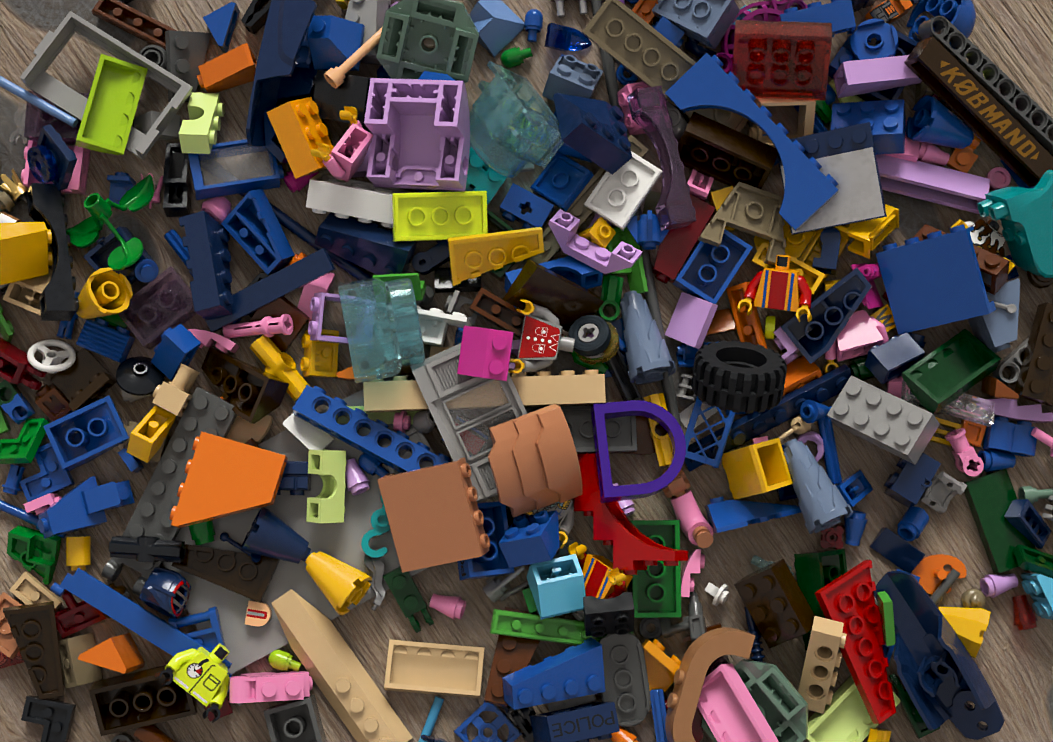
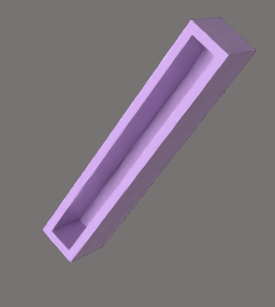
M882 154L876 155L882 190L979 214L977 203L986 200L985 194L989 193L990 179L921 161L912 162Z

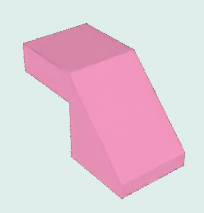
M330 272L303 287L297 308L310 318L309 322L312 321L313 311L310 310V302L312 297H314V293H328L335 279L334 273Z

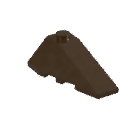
M209 347L201 367L213 385L218 386L223 393L222 397L234 405L232 408L234 413L253 424L281 405L289 386L285 381L213 347Z

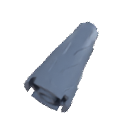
M637 291L626 292L621 299L620 310L625 329L623 333L627 349L626 357L630 382L632 384L636 382V385L660 381L664 379L663 373L666 371L668 376H671L676 372V366L665 340L661 337L656 321L652 318L646 299H643L642 295L637 293Z
M796 438L786 442L783 452L809 534H812L813 531L818 533L842 522L840 519L842 515H845L846 519L854 513L847 504L836 485L831 482L823 467L819 466L809 447L804 445L802 441H797Z

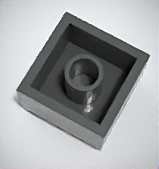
M315 695L304 697V700H293L272 706L263 711L271 742H327Z

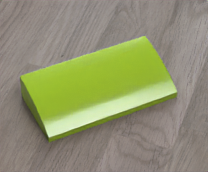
M101 54L75 146L102 153L124 155L148 68Z

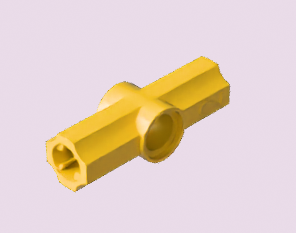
M262 335L249 348L265 365V372L288 383L289 386L286 392L294 401L298 400L306 385L309 384L295 369L296 363L289 354L281 352L269 337Z
M664 393L643 397L644 401L657 404L667 410ZM648 418L650 435L653 439L659 467L669 466L673 455L671 439L668 433L664 436H659L655 432V426L659 423Z

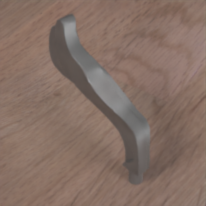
M365 554L364 565L372 573L371 589L376 594L373 606L371 607V610L375 611L381 605L386 593L382 585L385 567L380 558H372Z

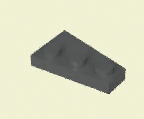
M165 31L167 71L193 87L191 92L196 93L199 83L197 75H200L198 66L204 64L211 33ZM168 90V102H170L173 96L175 95V93L171 92L170 90Z

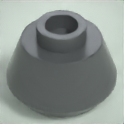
M148 45L141 49L139 54L166 70L165 49L158 45Z

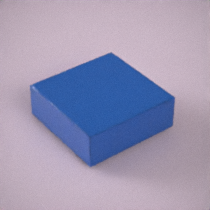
M127 448L119 451L118 454L131 472L138 473L144 468L138 458L126 452Z

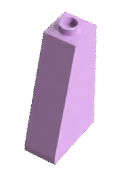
M909 55L842 62L833 75L838 98L918 84L922 80L904 63Z

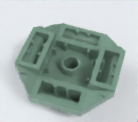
M401 0L386 10L376 58L383 65L391 79H418L424 71L448 74L456 81H464L466 83L469 80L479 32L464 4L454 0ZM425 38L433 39L435 47L427 48L423 40Z
M745 659L736 664L734 668L758 708L762 711L778 741L803 742L808 737V703L775 664ZM702 716L701 727L713 742H717Z

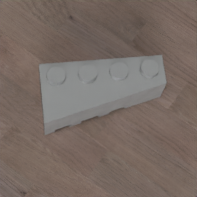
M349 0L345 19L365 26L362 45L383 27L385 13L388 6L391 5V0ZM379 43L360 60V63L381 65L376 58Z

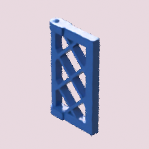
M697 397L685 432V458L712 466L713 468H719L736 412L730 410L728 417L725 418L719 407H716L722 420L710 426L703 413L714 407L711 406L702 411V401ZM701 415L707 428L695 434L693 430L698 416ZM724 422L725 427L721 440L718 441L711 428ZM709 429L715 443L702 448L696 436ZM693 437L700 448L696 453L687 451L690 440ZM717 445L718 449L715 459L708 458L704 451Z

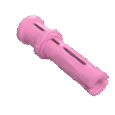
M283 314L277 318L265 316L261 321L229 324L223 327V335L227 339L254 335L273 337L275 334L282 333L290 335L293 332V321L289 314Z

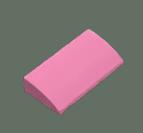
M732 663L719 665L705 677L697 707L717 742H779Z

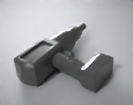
M695 588L694 592H690L689 616L683 617V622L672 625L669 617H660L661 632L664 638L690 630L691 640L694 642L699 636L707 632L702 605L699 602Z

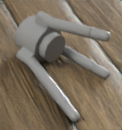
M520 566L503 581L500 578L496 580L498 576L490 577L486 580L487 585L483 587V590L493 603L499 599L502 602L507 597L529 587L527 581L505 592L508 589L506 584L518 576L525 567Z

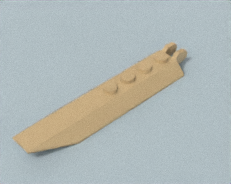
M292 589L271 603L291 649L357 742H408L413 738L328 617Z

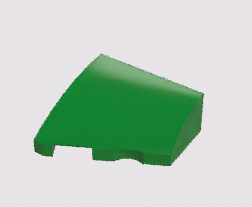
M20 525L16 526L8 532L7 554L14 560L20 561L29 572L34 570L44 578L42 583L49 585L52 582L58 562L61 537L54 536L44 539L43 533L38 530Z

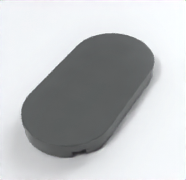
M630 632L624 635L616 633L605 634L599 641L602 644L605 678V692L601 693L602 702H614L619 726L632 727L640 724L651 709V696L644 650L639 639Z

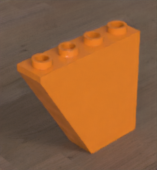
M201 431L200 437L196 436L192 450H195L193 459H189L186 464L185 473L187 477L185 483H181L177 493V496L180 497L177 506H173L170 520H172V526L182 528L273 505L286 467L287 456Z

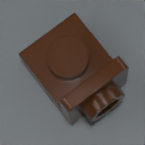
M53 383L49 386L45 384L36 392L35 403L52 421L62 418L72 410L68 406L70 402L59 392Z

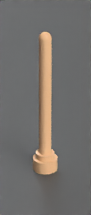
M382 28L343 64L334 69L330 68L324 73V78L333 88L337 89L344 82L345 74L379 43Z

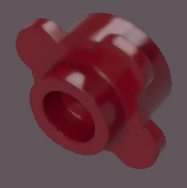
M841 526L820 531L822 533L820 546L823 549L829 547L841 549L844 546L842 542L844 529Z

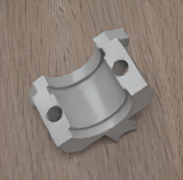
M944 471L940 472L939 475L935 473L931 480L932 485L926 488L920 499L923 503L936 510V512L942 514L947 510L951 499L965 491L967 484L957 481Z

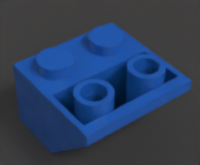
M543 510L528 516L522 514L513 519V522L498 543L509 568L552 561L559 549L557 510L549 512Z

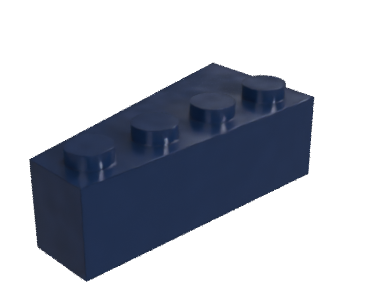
M204 210L180 217L179 224L181 227H185L186 236L182 237L183 247L188 248L190 260H186L187 269L194 281L190 282L195 313L206 320L232 314L233 295L231 293L232 275L229 264L231 261L228 241L230 240L229 232Z
M332 212L319 226L314 242L315 245L325 248L327 251L376 275L406 273L418 241L394 242L393 228L389 231L379 228L378 224L370 223L367 225L360 223L358 219L352 217L348 219L339 218Z

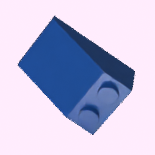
M110 395L43 426L62 469L69 471L94 460L129 439V435Z

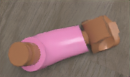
M681 468L678 475L663 489V492L667 498L673 497L671 499L676 519L680 520V528L686 538L694 545L708 548L713 543V528L698 507L692 491L687 490L691 487V484Z

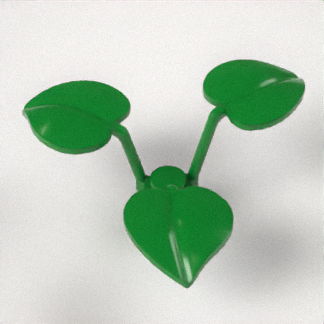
M149 174L128 190L120 199L119 204L112 202L109 198L104 200L98 193L89 195L84 201V207L92 216L76 226L66 229V235L70 236V242L78 248H86L92 245L98 239L99 231L103 229L105 223L121 243V246L115 248L108 257L109 267L114 271H120L137 262L143 253V243L136 237L131 238L125 243L108 219L112 215L111 206L122 211L129 209L131 212H136L145 207L154 195L153 177Z

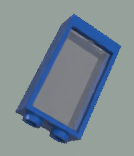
M247 139L217 143L212 146L210 154L188 153L196 200L247 193L262 188L263 190L279 188L280 179L284 178L282 164L277 165L276 157L266 146H249Z

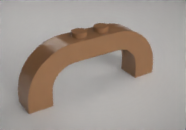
M717 628L702 634L689 646L683 656L680 668L675 672L674 689L667 699L668 710L665 730L668 742H696L692 734V722L709 666L717 658L724 655H736L749 659L756 635L736 628Z

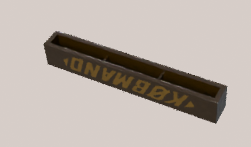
M932 36L917 43L904 63L1029 187L1038 184L1047 170H1053V157L1051 153L974 78L972 73L968 72L958 62L956 57L952 56L942 46L940 41Z

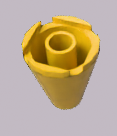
M112 268L98 269L88 277L77 297L79 309L76 314L83 319H92L123 312L130 305V299L133 295L130 282L122 273L118 274L112 271Z
M322 551L311 553L305 561L307 564L306 571L335 611L340 615H345L351 611L347 607L352 603L357 605L371 586L368 581L372 580V577Z

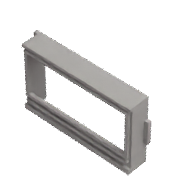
M70 11L54 33L49 30L34 50L33 54L36 57L20 78L28 89L82 121L88 99L45 72L75 32L120 60L148 68L146 76L175 93V95L146 135L131 127L125 149L144 160L181 106L192 95L191 90L193 87Z

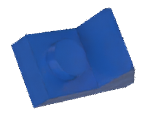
M129 480L118 483L113 481L81 491L87 514L135 503Z

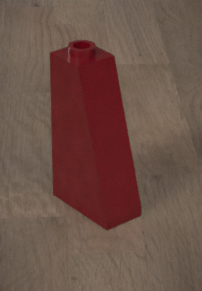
M676 185L672 190L666 215H673V225L658 247L653 273L656 274L655 278L665 284L668 282L673 284L716 209Z

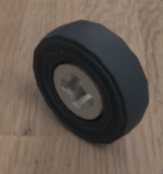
M586 315L575 320L570 326L568 336L575 338L573 349L581 356L590 357L602 353L609 346L611 331L606 321L601 317ZM586 333H593L594 336L590 338L585 335Z

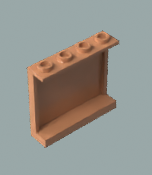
M465 457L457 461L404 473L387 474L377 479L402 573L482 557L489 551L490 539L484 531V516L477 505L478 494L476 488L472 486L470 478L471 468L466 463Z

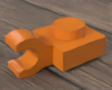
M974 134V139L968 147L964 149L955 148L946 165L953 170L968 173L979 157L973 151L982 140Z

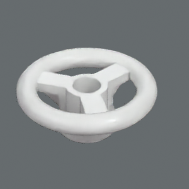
M48 339L33 344L27 352V359L34 368L40 371L57 373L68 369L74 364L76 352L66 342ZM47 347H59L64 349L65 351L50 350ZM36 351L43 355L42 363L35 359L34 354ZM68 358L66 362L61 364V361Z

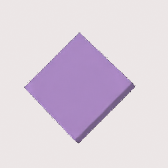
M682 292L665 335L700 349L718 305Z

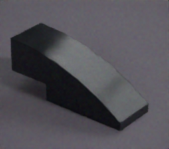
M180 143L166 144L163 175L165 187L163 209L167 217H183L190 215L192 175L188 153H182Z

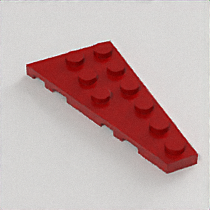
M864 560L814 594L826 619L844 623L842 633H846L847 636L844 648L839 647L873 724H881L896 713L892 683L887 678L886 667H889L888 659L884 657L882 645L885 644L880 610L879 606L875 604L873 592L876 591L875 581L871 579L870 569L873 568L872 561Z

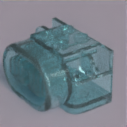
M489 61L487 66L495 77L490 83L483 80L478 83L482 94L472 105L473 108L469 112L470 145L479 158L491 169L505 177L514 178L528 162L537 166L546 165L564 142L561 140L558 119L527 78Z
M379 278L338 283L355 383L393 377L400 372L402 367L421 364L425 361L421 327L411 279L403 278L384 282Z

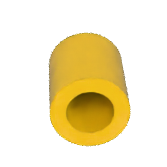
M91 536L66 537V566H71V571H75L78 568L86 570V565H91Z

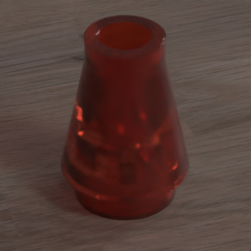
M1019 595L1012 597L1014 626H1017V630L1037 628L1036 621L1038 619L1027 600V596Z

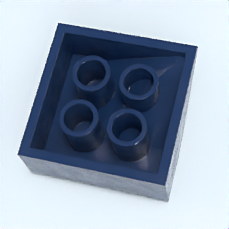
M561 93L553 95L561 140L612 175L632 158L631 144L628 140L627 128L623 120L624 114L619 107H613L608 102Z

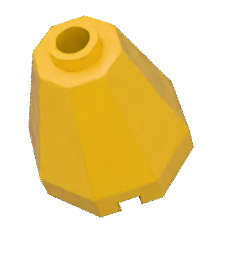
M938 607L971 657L976 658L991 612L982 608Z

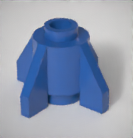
M647 210V214L639 216V221H637V216H633L626 228L635 242L642 246V249L653 250L662 243L671 229L673 215H662L660 221L658 220V215L652 214V210Z

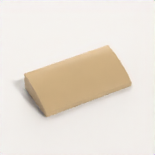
M389 640L384 689L387 691L480 698L485 648Z

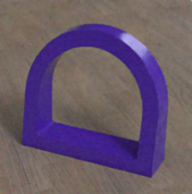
M641 400L593 404L590 411L601 503L645 498L665 489L680 472L686 455L685 436L673 415L657 404ZM644 416L658 422L666 430L672 442L673 455L668 470L651 482L613 486L605 419Z

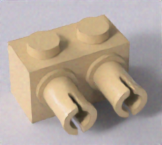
M181 363L172 382L169 381L167 383L163 381L162 385L159 384L153 392L154 399L152 403L182 417L192 398L190 389L200 372Z

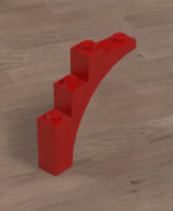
M577 454L583 491L581 496L574 498V511H583V516H593V540H603V545H613V569L618 567L620 570H623L625 575H637V570H647V565H658V561H663L664 566H678V561H688L687 550L666 547L642 534L629 521L618 501L601 503L596 454Z

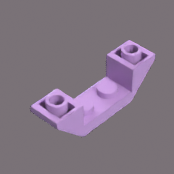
M561 209L549 220L548 225L563 253L604 274L630 268L642 255V251L623 241L620 242L613 252H610L606 248H602L577 235L576 232L580 219Z

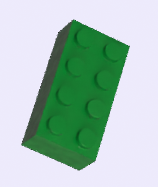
M680 520L630 521L642 534L654 542L680 550ZM658 561V565H647V570H637V575H633L630 581L634 603V618L681 617L680 561H678V566H664L663 561Z

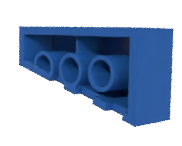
M590 637L580 645L566 648L564 652L558 655L546 657L542 662L534 666L529 665L503 677L504 702L513 710L605 692L602 644Z

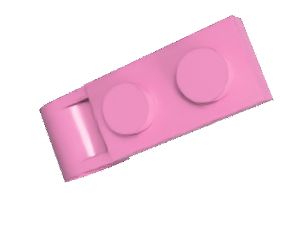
M303 674L230 677L229 703L304 700Z

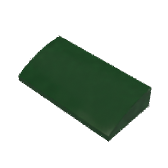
M964 329L908 368L901 376L917 400L930 413L935 415L995 371L1001 358L968 330Z
M1001 469L963 482L967 484L964 494L993 573H1002L1018 567L1013 551L1014 548L1019 544L1035 550L1036 548L1004 517L1011 502L1017 499L1007 469Z

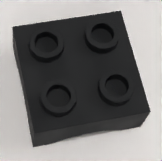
M623 592L621 595L610 599H599L593 596L583 597L586 636L602 637L605 634L614 633L624 635L634 631L632 592Z

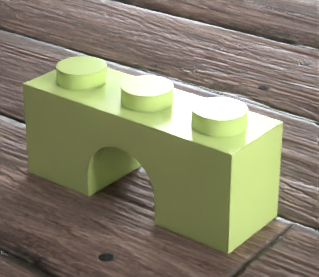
M192 92L187 105L190 120H183L179 131L182 153L210 154L212 146L217 143V131H220L221 128L220 118L224 117L225 106L224 103L220 102L219 93Z
M308 450V474H318L323 481V488L318 496L307 498L306 522H344L346 450Z

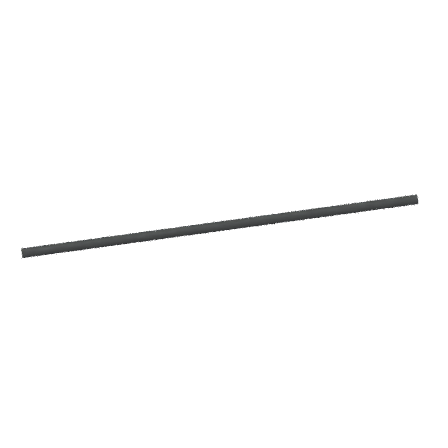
M591 0L593 16L602 6V0ZM600 48L610 105L613 107L617 106L622 111L621 106L618 104L617 92L619 88L613 58ZM641 206L635 213L637 221H639V216L642 215ZM640 246L648 292H645L646 302L653 320L655 319L661 337L665 340L649 250H644ZM666 371L663 373L664 379L661 382L667 411L673 415L681 426L672 375L668 376Z

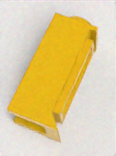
M885 204L887 217L857 222L847 232V236L855 239L848 246V251L870 259V251H873L895 228H899V209Z

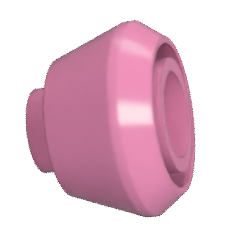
M214 197L202 203L201 211L204 210L221 224L232 211V205L225 197Z

